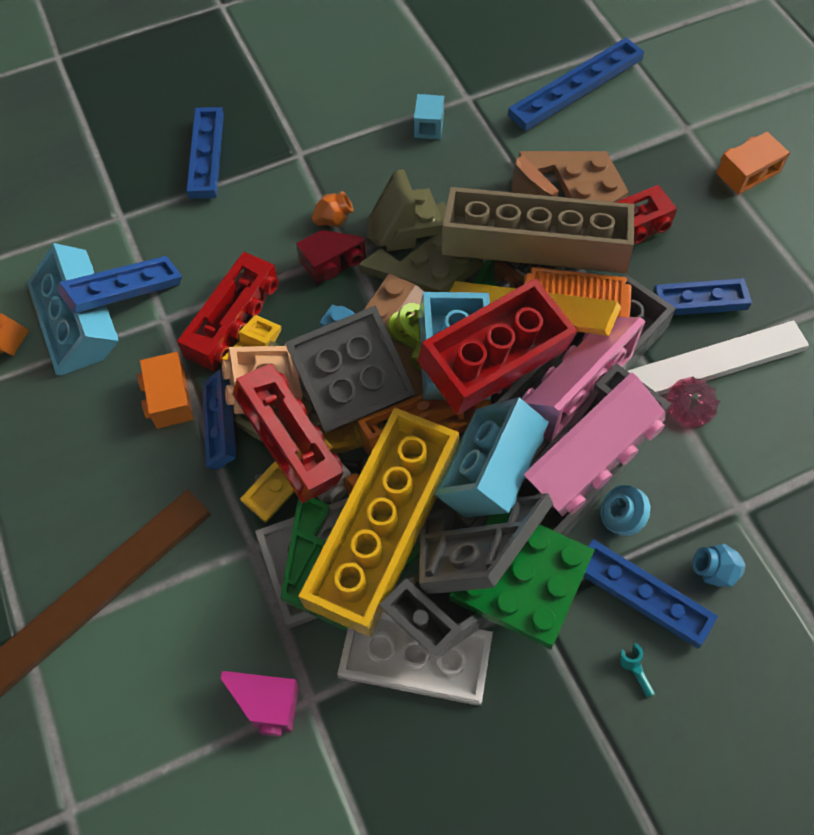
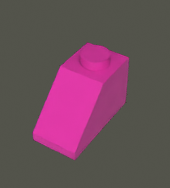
M222 671L221 680L255 728H260L259 734L281 737L282 731L292 732L299 686L295 679Z

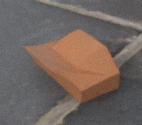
M524 155L516 159L512 175L511 193L558 196V190Z

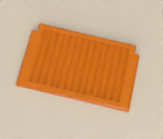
M531 267V273L525 274L524 284L536 278L548 293L618 301L621 309L617 317H630L632 286L626 284V277Z

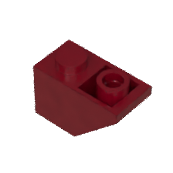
M320 230L296 243L299 262L317 285L325 280L334 278L338 273L349 267L356 266L366 259L365 240L362 236Z

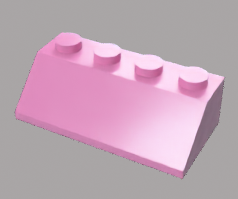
M617 317L609 336L585 333L582 339L583 342L578 347L573 345L567 350L563 356V362L557 368L552 366L545 373L541 380L542 383L536 390L530 388L524 394L522 400L549 422L543 434L545 439L552 442L563 431L590 395L595 384L615 363L623 367L632 358L645 320L640 317Z
M631 372L527 470L524 476L540 494H549L553 502L552 507L562 517L567 512L572 515L586 502L584 496L593 487L599 490L611 479L613 475L610 471L619 463L626 465L635 457L639 451L636 447L645 438L650 441L663 430L665 425L662 422L665 420V411L641 380Z

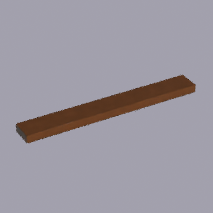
M187 489L0 647V698L210 517L211 513Z

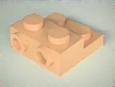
M286 346L229 347L228 360H222V377L230 381V385H226L225 398L227 405H233L234 414H245L233 396L236 378L270 363L274 365L278 373H282L286 377L289 390L295 399L302 400L299 375Z

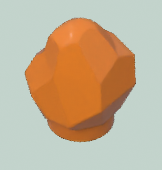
M345 192L325 194L316 203L311 219L317 226L341 227L349 218L348 214L352 213L354 209Z

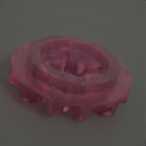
M694 376L680 379L671 387L668 393L667 401L672 403L669 408L671 414L677 421L690 427H699L709 423L716 416L717 407L720 402L715 394L716 388H711L707 384L706 379L700 380L694 378ZM698 392V402L702 405H697L689 411L691 400L687 396L691 397Z

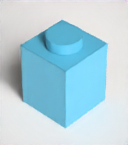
M417 94L414 113V138L441 140L444 96Z

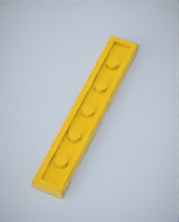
M455 281L450 292L489 293V300L492 303L515 290V288ZM548 293L578 330L577 332L603 336L610 335L621 309L618 301Z

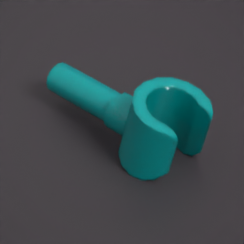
M633 643L632 652L637 659L627 658L624 650L621 649L619 662L624 669L633 672L646 698L655 693L641 666L643 650L638 644Z

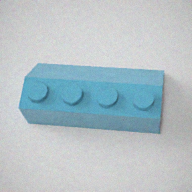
M53 243L27 281V285L56 375H65L103 361L119 340L106 305L73 313L57 291L59 282L95 273L86 250Z

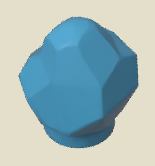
M719 544L708 548L701 547L693 557L695 573L702 575L707 584L719 587H733L745 571L743 558L737 551L726 544Z

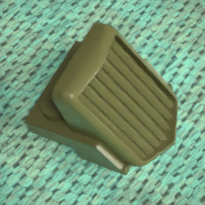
M404 169L393 172L369 215L367 239L378 247L385 246L387 252L416 247V238L441 234L443 220L430 189L412 190Z

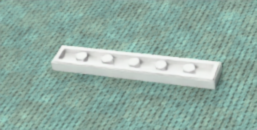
M790 321L628 370V372H633L644 384L659 395H663L806 351L809 344L795 321Z

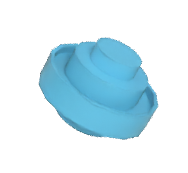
M619 485L612 488L605 495L601 504L600 515L603 524L608 530L621 536H631L638 533L646 525L650 517L651 506L648 497L643 491L630 485Z

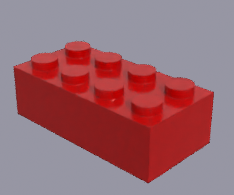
M535 278L424 340L417 362L458 416L566 351L578 330Z

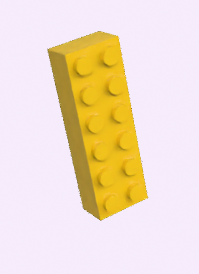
M394 407L298 596L306 609L370 638L372 637L383 613L379 605L393 592L437 498L435 493L459 445V432Z

